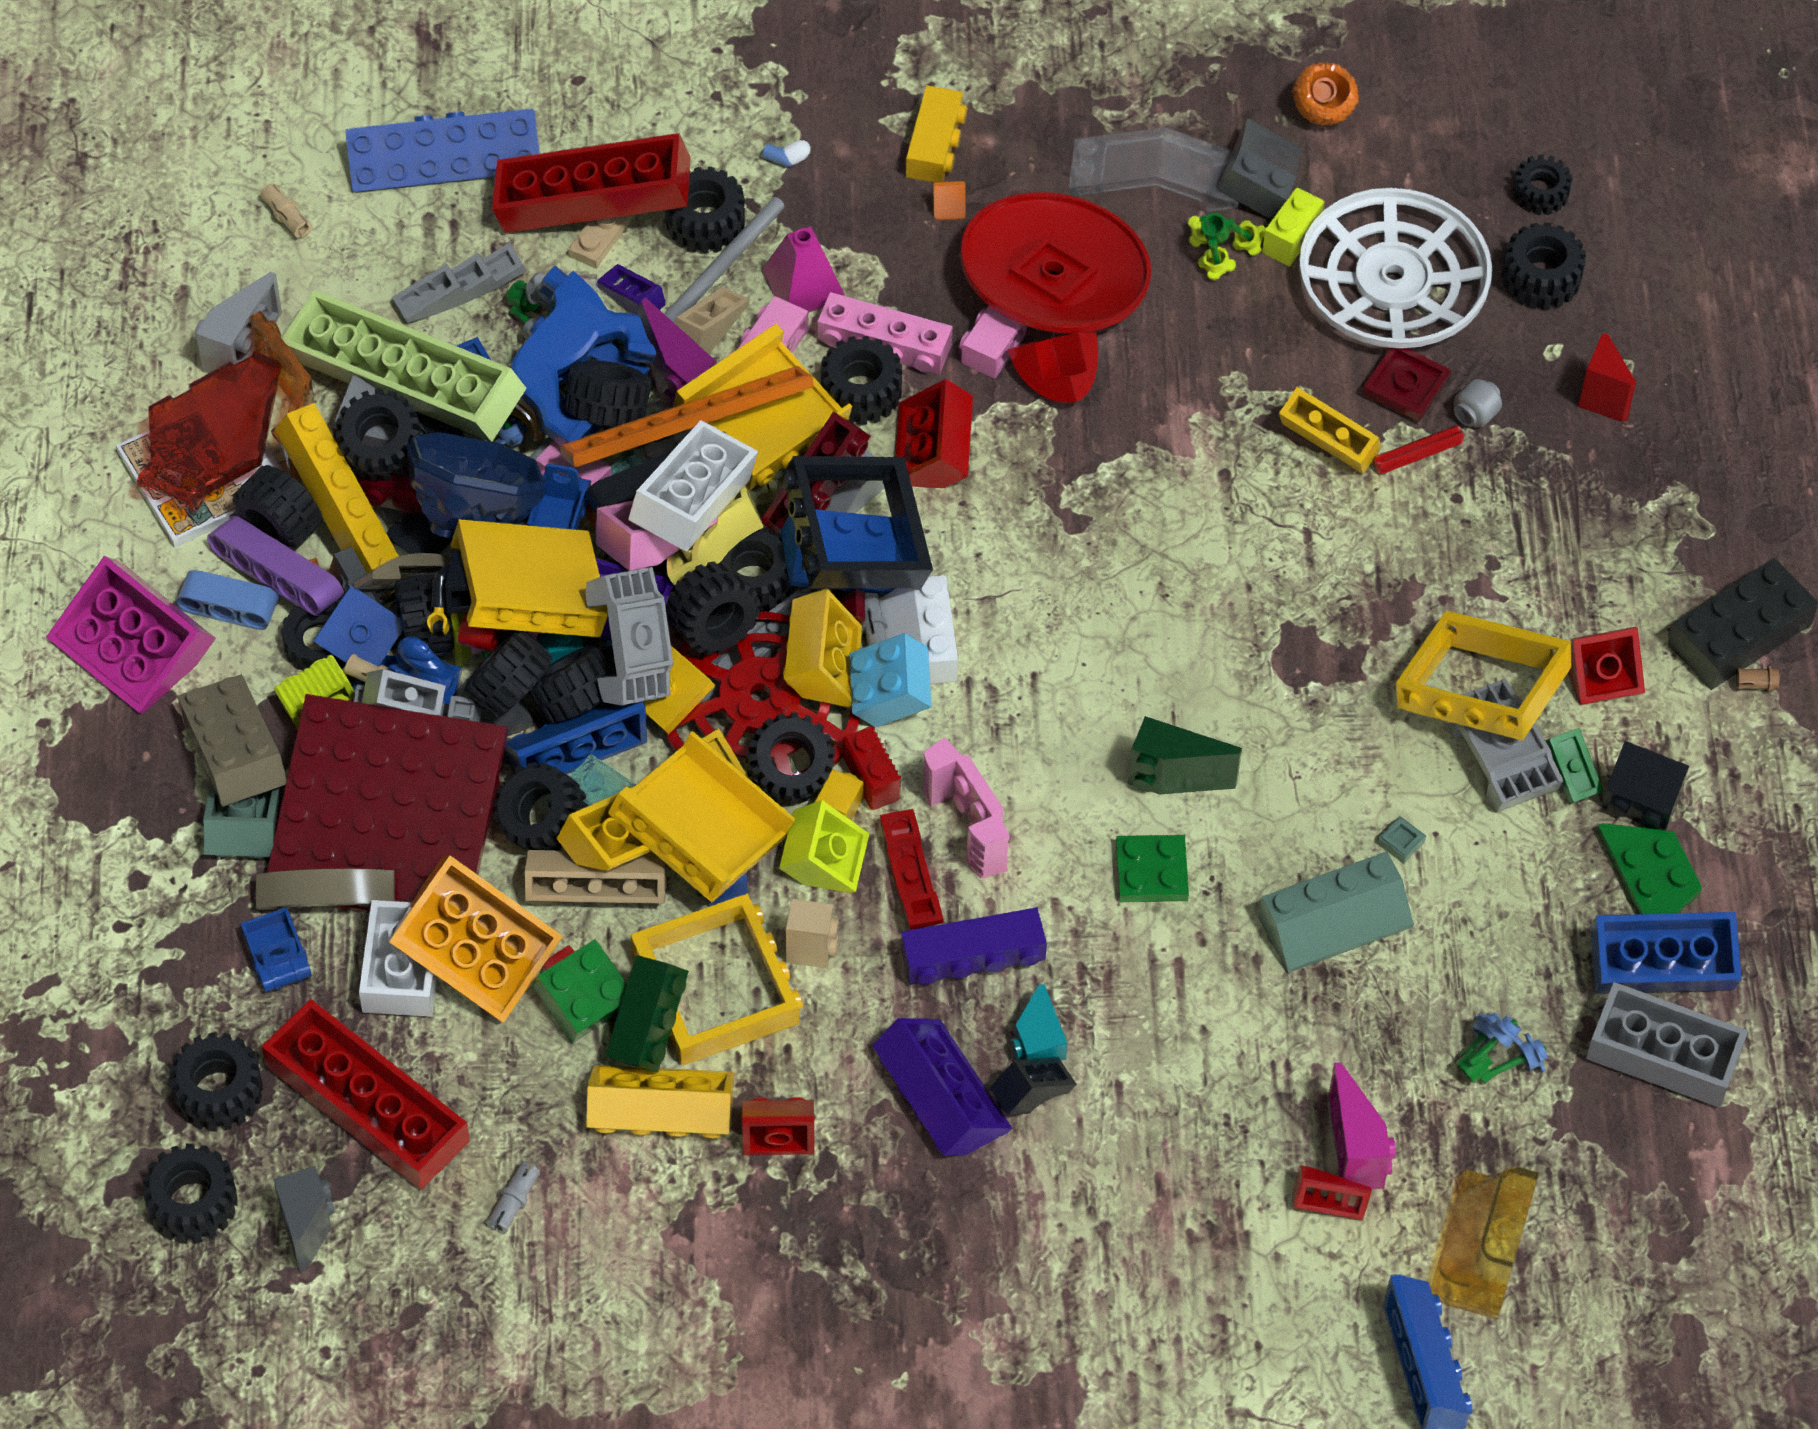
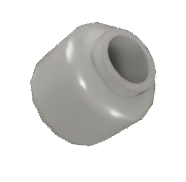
M1481 379L1470 381L1454 398L1455 416L1462 424L1468 427L1479 428L1485 426L1502 408L1499 388L1494 383Z

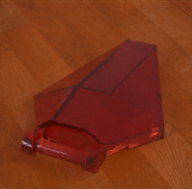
M253 351L250 357L234 365L230 361L188 384L189 390L173 398L171 395H168L148 406L150 461L139 474L137 486L147 491L150 489L185 504V508L197 512L201 508L204 498L209 493L261 466L281 373L280 363L276 359Z

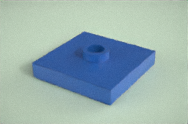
M351 585L314 639V642L346 664L351 655L355 654L379 666L403 631L402 619L360 590L354 589V586Z

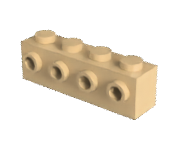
M528 850L525 866V901L665 904L667 864L653 852H648L611 870L605 871L576 865L566 851Z

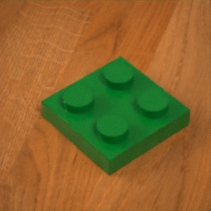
M1185 835L1116 836L1119 903L1188 901L1189 886Z

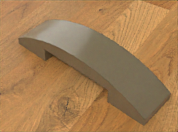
M434 553L403 555L387 561L359 577L353 583L354 589H383L400 580L401 576L439 572L444 565L450 564L451 557Z
M310 869L256 874L257 910L333 905L371 907L372 900L395 901L394 870Z

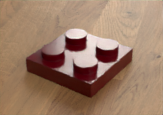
M1390 348L1363 386L1362 394L1420 422L1449 380L1451 369L1408 348Z

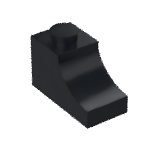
M1054 1057L1014 1060L991 1085L990 1090L996 1097L1000 1108L1007 1115L1029 1114L1042 1103L1059 1095L1070 1093L1077 1084L1060 1058Z

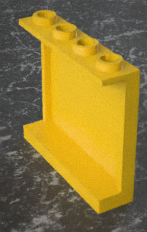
M775 323L677 390L673 407L795 366H799L808 374L810 373L782 343L785 332ZM812 376L814 384L812 388L714 420L707 424L758 451L750 480L746 483V487L750 491L757 485L762 487L769 483L778 470L783 467L786 469L793 456H800L806 452L833 411L849 420L852 410L851 404L849 403L841 408Z
M458 520L451 548L460 549L472 600L467 615L469 627L601 637L608 617L607 605L587 607L586 583L600 577L589 531Z
M693 731L689 733L684 745L636 786L632 789L628 786L623 788L617 794L608 812L610 816L710 902L715 901L781 843L796 820L785 808L769 797L758 785L754 784Z

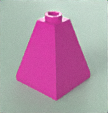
M811 226L787 234L762 268L774 296L803 308L808 313L822 309L830 292L845 296Z

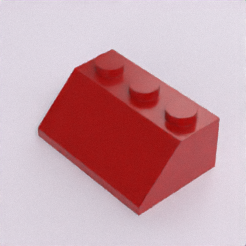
M944 379L899 402L895 457H905L912 487L946 488L968 477L973 395L948 379Z

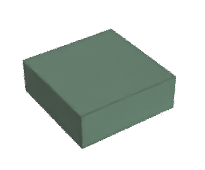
M1399 816L1378 838L1377 844L1404 864L1425 843L1426 835Z

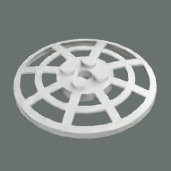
M1381 188L1354 193L1340 199L1326 208L1313 221L1302 243L1299 272L1301 284L1309 302L1317 313L1331 326L1345 335L1364 343L1380 347L1412 348L1437 343L1449 338L1465 328L1478 315L1489 292L1492 263L1489 249L1482 234L1460 210L1426 193L1410 189ZM1384 204V221L1363 225L1350 233L1337 220L1342 215L1355 209ZM1397 204L1424 209L1440 216L1446 221L1435 233L1414 224L1397 221ZM1326 228L1339 240L1330 255L1327 269L1309 265V257L1313 245ZM1456 228L1473 247L1478 258V267L1460 270L1455 254L1444 242ZM1384 232L1385 242L1373 245L1368 249L1358 242L1359 239L1368 235ZM1397 232L1413 235L1426 242L1417 249L1412 245L1398 242ZM1347 249L1359 259L1356 272L1337 270L1339 260ZM1437 250L1445 259L1450 271L1433 273L1428 257ZM1398 273L1402 276V278L1398 280H1392L1388 278L1386 274ZM1309 277L1328 281L1334 299L1343 310L1332 315L1314 294ZM1481 278L1479 293L1470 312L1463 317L1451 311L1450 308L1458 297L1461 282ZM1338 283L1355 284L1362 297L1350 304L1343 296ZM1451 283L1449 294L1441 305L1427 297L1431 285ZM1372 305L1389 310L1390 322L1371 318L1362 312ZM1418 305L1430 313L1421 319L1403 322L1402 310ZM1355 318L1371 327L1391 330L1392 338L1368 334L1345 323ZM1438 319L1453 325L1435 334L1418 338L1405 337V330L1421 328Z

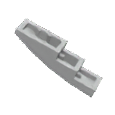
M509 242L483 259L477 253L453 269H450L448 264H445L392 298L407 323L467 303L527 272Z

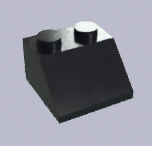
M1625 741L1606 788L1601 808L1609 810L1615 816L1627 817L1637 821L1646 828L1667 830L1679 803L1689 765Z

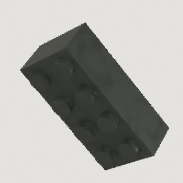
M1774 557L1675 621L1668 645L1713 690L1736 675L1737 668L1745 669L1812 625L1818 601Z

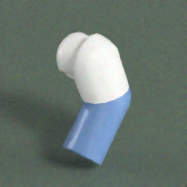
M805 140L794 141L783 148L767 143L762 157L780 165L791 167L806 159L811 148Z

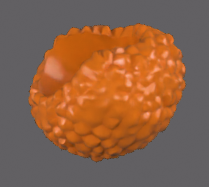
M1319 62L1305 67L1301 74L1298 75L1292 88L1295 105L1299 113L1303 115L1304 119H1308L1309 122L1317 125L1327 126L1344 121L1359 102V91L1354 77L1350 76L1345 68H1341L1339 64Z

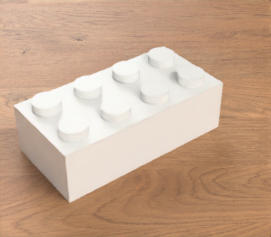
M700 420L636 491L628 520L687 552L750 480L758 451Z

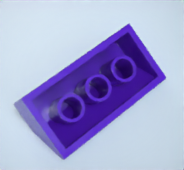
M897 1018L872 1044L879 1056V1062L890 1072L897 1083L898 1091L907 1098L915 1111V1117L926 1127L933 1138L934 1146L943 1155H967L1007 1134L1012 1129L1006 1117L940 1019Z

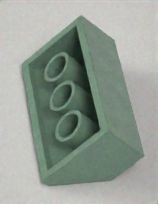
M1388 851L1262 896L1258 916L1287 973L1410 929L1414 925L1402 877Z

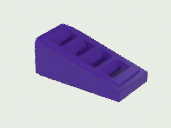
M619 264L595 281L599 289L632 314L638 315L641 301L645 297L659 310L666 304L662 286ZM623 278V280L620 283L614 285L617 281Z

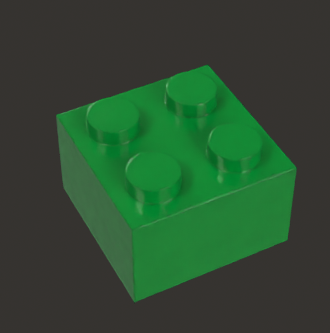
M596 939L539 974L533 985V988L572 1044L618 1015L627 987V983Z

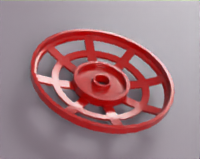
M760 612L759 617L754 621H774L790 625V615ZM751 633L744 640L741 639L737 642L738 645L736 647L739 650L742 661L733 665L729 670L712 664L723 653L718 654L715 651L713 655H706L700 660L685 655L691 648L686 641L680 646L677 651L705 676L721 682L720 697L702 703L699 702L669 735L664 730L663 732L675 753L684 745L676 731L677 727L695 720L697 727L704 736H707L715 730L706 720L705 716L722 710L726 719L732 724L725 739L735 756L746 758L749 747L738 744L744 732L754 734L758 727L761 728L767 719L771 718L773 720L777 714L784 713L786 717L790 716L791 712L799 713V718L804 719L806 715L812 717L811 722L815 725L820 722L824 726V734L829 733L831 739L836 742L834 745L835 755L833 757L834 767L843 758V738L858 731L861 718L852 714L851 707L848 723L845 730L842 731L826 720L831 707L830 703L820 702L817 714L800 705L801 696L786 683L783 675L786 665V643L788 638L771 633ZM768 642L782 645L774 658L756 657L751 643ZM756 690H765L770 696L764 701H756L751 697V694ZM782 742L772 748L770 757L771 759L774 758L776 768L780 772L787 775H799L808 769L792 773L788 754L802 748L799 744Z

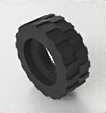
M338 602L332 604L318 616H314L298 606L289 612L288 617H285L283 628H281L284 652L288 661L292 662L297 670L301 669L304 671L305 668H310L315 661L327 658L328 655H333L326 649H310L305 645L303 635L311 626L325 625L338 606ZM334 656L341 669L344 668L346 663Z

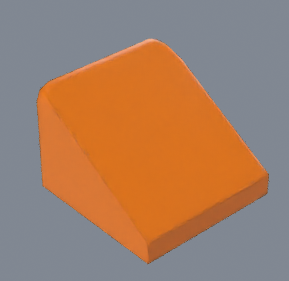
M965 181L933 183V212L935 220L965 219Z

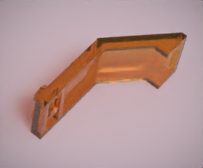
M261 311L250 316L256 355L290 399L288 413L315 403L311 377L281 338V332L275 321H268ZM275 428L271 429V434L284 450L286 459L279 462L280 467L284 472L301 483V477L278 437Z

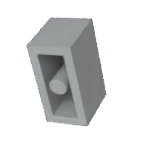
M385 669L367 673L362 703L440 716L446 685Z

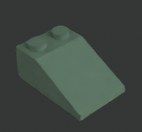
M211 783L203 819L204 855H216L218 857L250 856L255 859L271 857L279 820L282 786L222 806Z

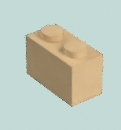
M791 899L786 926V963L828 968L830 956L837 955L839 935H837L839 918H833V904Z

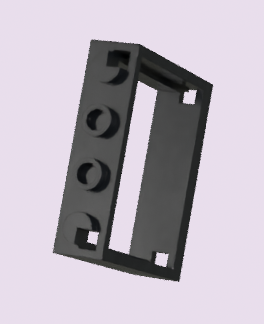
M793 456L786 469L783 470L784 482L782 487L787 492L789 500L788 513L794 521L796 529L795 542L797 546H800L803 558L802 570H806L809 587L922 588L932 573L933 567L905 457ZM808 480L883 481L903 561L828 562Z

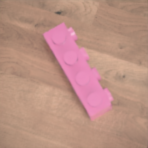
M830 292L817 321V341L836 347V342L840 340L847 342L848 337L855 336L856 339H862V336H869V340L872 341L877 338L883 341V346L889 344L893 348V353H897L900 357V364L916 368L921 372H931L940 375L952 346L953 326Z

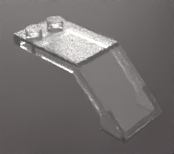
M1166 127L1075 139L1068 186L1072 196L1156 185L1202 201L1207 212L1238 208L1237 200L1217 190L1232 153L1231 150Z

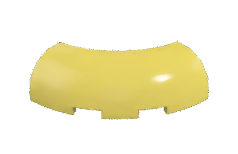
M746 485L718 515V521L705 530L687 552L679 549L667 558V574L674 585L685 578L684 574L688 571L693 572L695 567L700 564L706 566L708 562L713 561L716 564L720 563L726 554L741 540L764 528Z

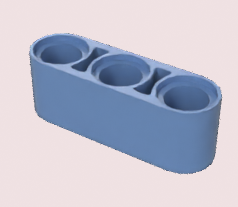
M191 570L186 575L176 599V604L180 609L190 614L263 630L270 623L279 596L274 590L263 585L204 571Z

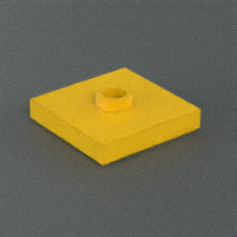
M672 646L673 666L669 672L670 696L642 701L645 705L646 715L668 735L715 687V684Z

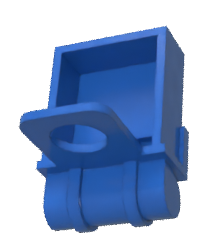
M547 464L543 474L546 492L540 502L532 508L527 525L578 530L581 518H584L588 506L585 495L591 486V480L579 477L578 471L574 468ZM558 472H563L569 476L561 475Z
M287 907L240 923L244 939L253 960L251 962L258 981L261 980L265 992L274 989L279 990L282 986L294 982L300 983L303 982V979L312 977L306 950H303Z

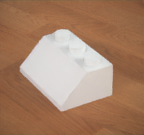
M946 575L928 577L922 588H896L880 598L882 617L886 619L888 626L885 630L886 638L889 639L906 633L928 647L930 684L957 681L958 656Z

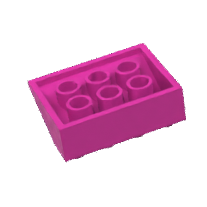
M105 555L46 636L140 714L145 713L197 666L216 639L126 565Z

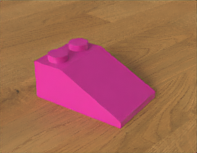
M1334 1063L1328 1099L1339 1177L1369 1186L1371 1189H1382L1385 1186L1387 1175H1392V1159L1396 1157L1394 1137H1388L1386 1123L1343 1064Z

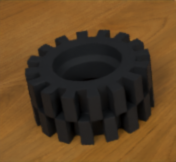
M1538 155L1537 160L1533 156L1528 157L1527 162L1523 160L1516 169L1512 189L1514 191V200L1518 199L1517 204L1520 207L1526 204L1525 211L1529 213L1532 208L1536 209V215H1541L1542 210H1545L1546 215L1552 214L1553 209L1556 212L1560 211L1561 206H1565L1569 199L1572 185V174L1569 175L1570 169L1568 166L1563 168V161L1559 159L1555 163V157L1550 155L1548 160H1544V155ZM1544 180L1551 183L1554 188L1547 190L1538 189L1530 182Z

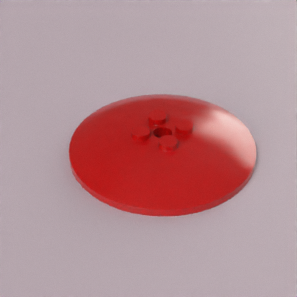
M1030 192L999 199L984 207L971 219L963 234L960 247V260L964 275L976 294L991 308L1007 318L1044 331L1084 333L1115 325L1130 316L1141 305L1147 294L1151 279L1150 258L1136 232L1111 211L1090 201L1066 194ZM1056 271L1059 273V275H1053L1050 273Z

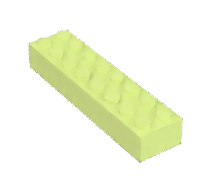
M316 290L312 292L279 342L297 363L350 384L352 376H358L374 388L382 389L384 395H387L390 390L396 392L398 399L403 396L408 400L409 405L413 406L415 411L490 442L494 440L527 389L514 371L507 366Z

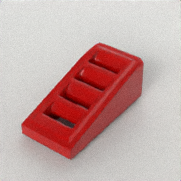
M1300 1165L1292 1192L1293 1208L1363 1221L1372 1189L1369 1186L1337 1175ZM1307 1187H1312V1192L1307 1191ZM1322 1189L1328 1190L1326 1197L1320 1195ZM1336 1192L1342 1193L1340 1201L1334 1200ZM1351 1195L1357 1196L1354 1206L1348 1205Z

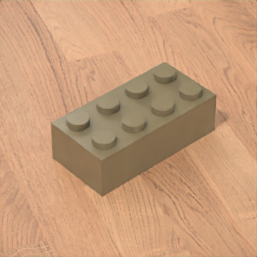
M242 674L225 678L222 681L201 688L192 689L187 693L177 696L187 731L222 806L286 785L287 779L280 753Z

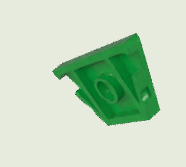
M1605 823L1598 825L1597 833L1637 914L1682 913L1683 908L1690 905L1701 894L1702 886L1674 831Z

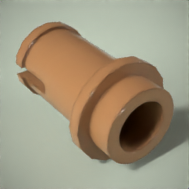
M1768 665L1767 669L1737 668V689H1767V692H1772V689L1779 688V669H1773L1771 665Z

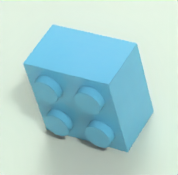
M903 633L849 653L852 714L874 727H879L931 708L927 646L908 634Z

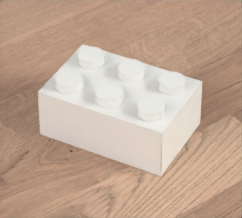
M371 901L359 988L363 1013L433 1016L437 976L388 942L412 902Z

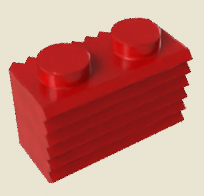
M870 726L846 735L843 738V758L850 772L864 782L863 796L870 809L876 810L899 801L901 776L898 775V770H895L892 759H889V754L886 753L887 749L884 748V743H881V738L875 732V727Z

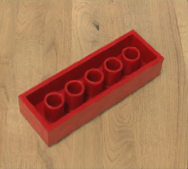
M680 133L500 159L497 160L492 210L504 233L687 207L691 157Z
M312 999L304 1004L261 1046L265 1066L420 1190L470 1142L468 1124L463 1118Z

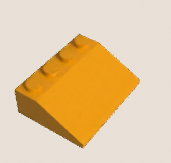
M447 855L440 859L426 879L388 942L501 1023H504L563 936L455 858Z

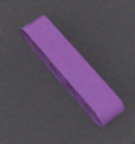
M232 516L207 536L211 549L219 557L314 616H318L344 595L341 584L332 574L238 516Z

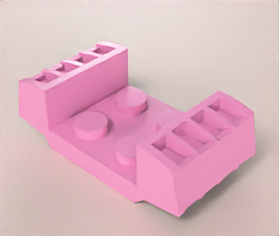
M944 737L923 753L924 784L922 788L925 797L931 807L954 797L958 810L961 813L966 812L971 820V826L968 827L966 862L981 879L1007 872L1008 840L1010 836L1003 822V807L971 758L960 754Z

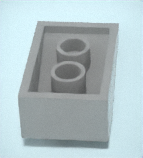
M267 273L213 307L206 318L198 322L194 335L197 339L198 356L201 360L203 372L235 384L239 383L282 314L275 273Z

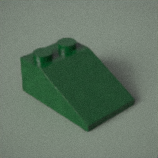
M1145 716L1131 748L1128 784L1142 792H1153L1159 795L1235 789L1238 783L1242 748Z

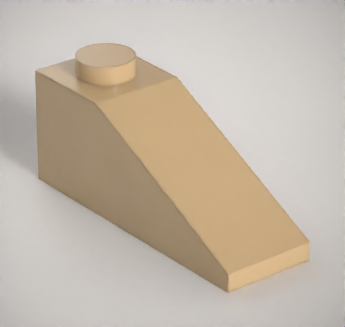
M722 286L677 316L675 324L703 350L710 354L747 308L750 300Z

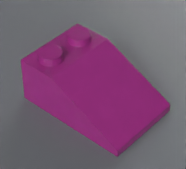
M645 297L641 301L638 316L642 320L649 342L657 352L652 364H646L650 368L649 372L662 401L669 408H673L676 391L713 367L717 361Z

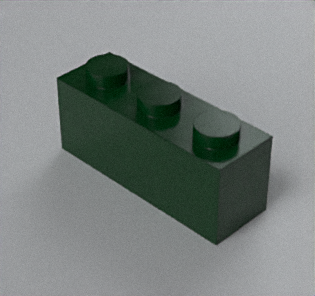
M636 955L605 1057L635 1067L659 1072L661 1062L665 1057L669 1035L676 1021V1012L680 999L686 988L688 970Z

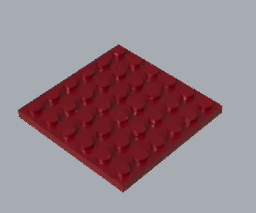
M306 694L267 873L310 869L394 870L396 902H413L420 888L443 856H452L479 875L508 734L507 726ZM359 905L329 906L370 913L371 908L360 907Z

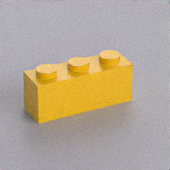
M926 85L906 157L907 178L934 183L944 182L946 172H952L955 154L951 152L953 147L958 148L961 129H958L959 123H965L968 108L967 105H963L962 91Z
M1296 387L1279 412L1284 426L1362 474L1366 472L1374 457L1382 448L1378 436L1299 387Z

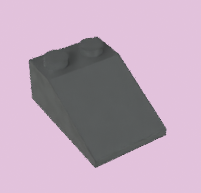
M1247 118L1217 190L1272 219L1288 199L1297 176L1302 148Z

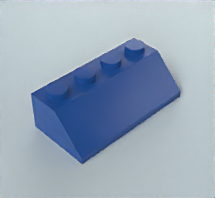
M816 510L828 562L903 561L892 517ZM789 516L781 529L789 585L809 587L806 570H802L803 558L800 546H797L795 542L796 529L794 521ZM827 588V589L852 591V590H854L855 588ZM896 588L857 589L868 593L888 594Z
M642 701L627 705L605 702L567 721L553 724L547 723L542 728L528 734H518L505 744L506 760L514 775L516 774V768L522 766L527 769L528 763L533 762L538 765L547 763L567 775L647 743L645 705Z
M1399 1274L1390 1275L1383 1308L1420 1429H1466L1469 1415L1473 1413L1472 1402L1469 1394L1463 1393L1460 1381H1462L1460 1363L1457 1359L1453 1360L1450 1353L1452 1339L1448 1327H1442L1439 1316L1442 1315V1307L1439 1296L1437 1294L1432 1295L1429 1282Z

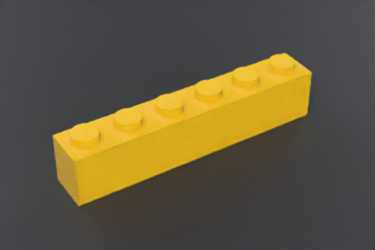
M312 403L287 413L275 428V431L307 490L318 505L321 515L340 550L353 547L366 573L387 561L399 557L316 404ZM394 590L389 591V592L385 593L384 595L389 594V593H391V592H394Z

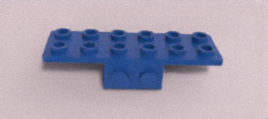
M523 109L465 116L464 112H452L445 114L446 118L433 119V115L414 117L413 122L346 129L352 190L354 192L495 177L497 160L540 154L534 109Z

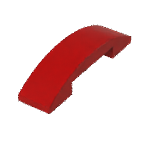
M914 809L880 815L885 847L895 888L909 929L944 923L936 891L934 892L922 850L921 834Z

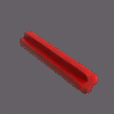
M1459 426L1447 428L1375 456L1374 468L1378 474L1387 473L1462 444L1464 434Z

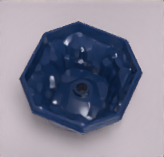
M435 432L413 436L411 442L407 444L409 485L416 490V500L421 505V511L426 515L430 530L439 536L453 539L459 519L518 525L529 515L532 508L540 502L546 492L544 487L545 481L536 460L501 443Z

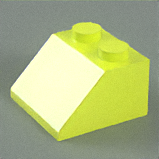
M823 800L794 809L792 816L796 820L787 834L779 868L803 885L846 893L856 892L870 833Z

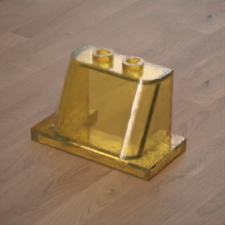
M1511 1167L1491 1177L1465 1169L1431 1285L1432 1295L1437 1294L1442 1304L1498 1320L1538 1179V1172L1521 1167Z

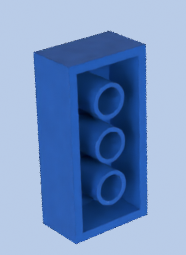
M1736 912L1597 915L1590 926L1595 994H1609L1613 982L1645 993L1735 990L1742 980Z

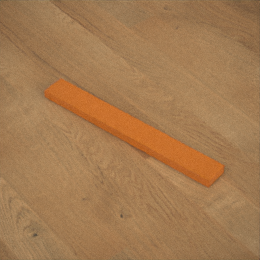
M795 366L560 446L561 454L566 461L576 468L694 428L700 420L709 423L814 387L813 378L799 366Z

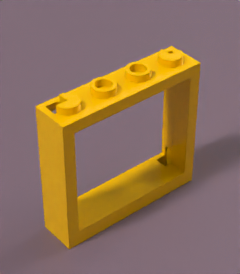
M1446 610L1396 682L1397 709L1523 741L1571 669V641ZM1450 647L1544 669L1519 709L1425 685Z
M748 893L630 934L631 951L634 958L636 955L656 960L652 950L744 918L782 1001V1004L692 1036L689 1035L677 1009L676 1021L671 1029L669 1039L681 1066L799 1024V1009L803 1008L800 994L797 989L791 990L788 984L790 980L788 968L784 961H778L775 952H777L775 939L771 932L765 933L762 926L764 924V916L758 904H752Z

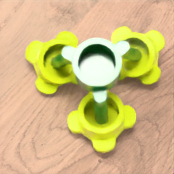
M1210 213L1200 217L1192 216L1188 221L1192 236L1189 238L1190 244L1194 247H1199L1201 244H1209L1210 249L1199 259L1198 264L1200 268H1204L1208 272L1207 276L1211 280H1217L1227 271H1233L1236 268L1235 260L1229 258L1226 249L1218 247L1219 243L1224 242L1228 238L1230 230L1235 232L1233 247L1236 250L1244 249L1252 256L1259 254L1261 251L1260 245L1266 229L1263 225L1257 227L1249 220H1246L1238 226L1232 218L1226 220L1219 213Z

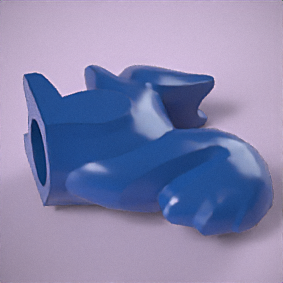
M409 636L401 640L398 645L399 654L396 655L398 663L390 665L389 669L392 672L446 685L445 696L459 671L436 656L420 638Z

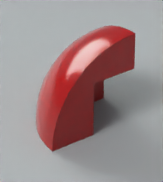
M1096 331L1065 333L1008 349L1013 365L1021 378L1035 392L1050 400L1066 403L1077 402L1086 396L1093 385L1098 365Z

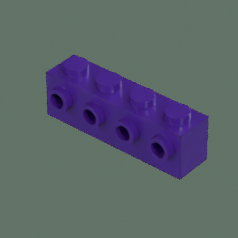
M1038 907L901 932V953L909 985L916 983L927 985L934 983L938 979L949 977L965 978L972 973L982 971L998 972L1009 966L1020 964L1031 966L1039 961L1046 960L1047 941Z

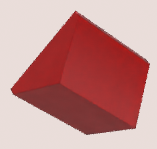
M1608 333L1601 335L1587 367L1578 407L1623 422L1628 419L1637 382Z
M1637 627L1571 639V669L1568 674L1580 705L1645 693Z

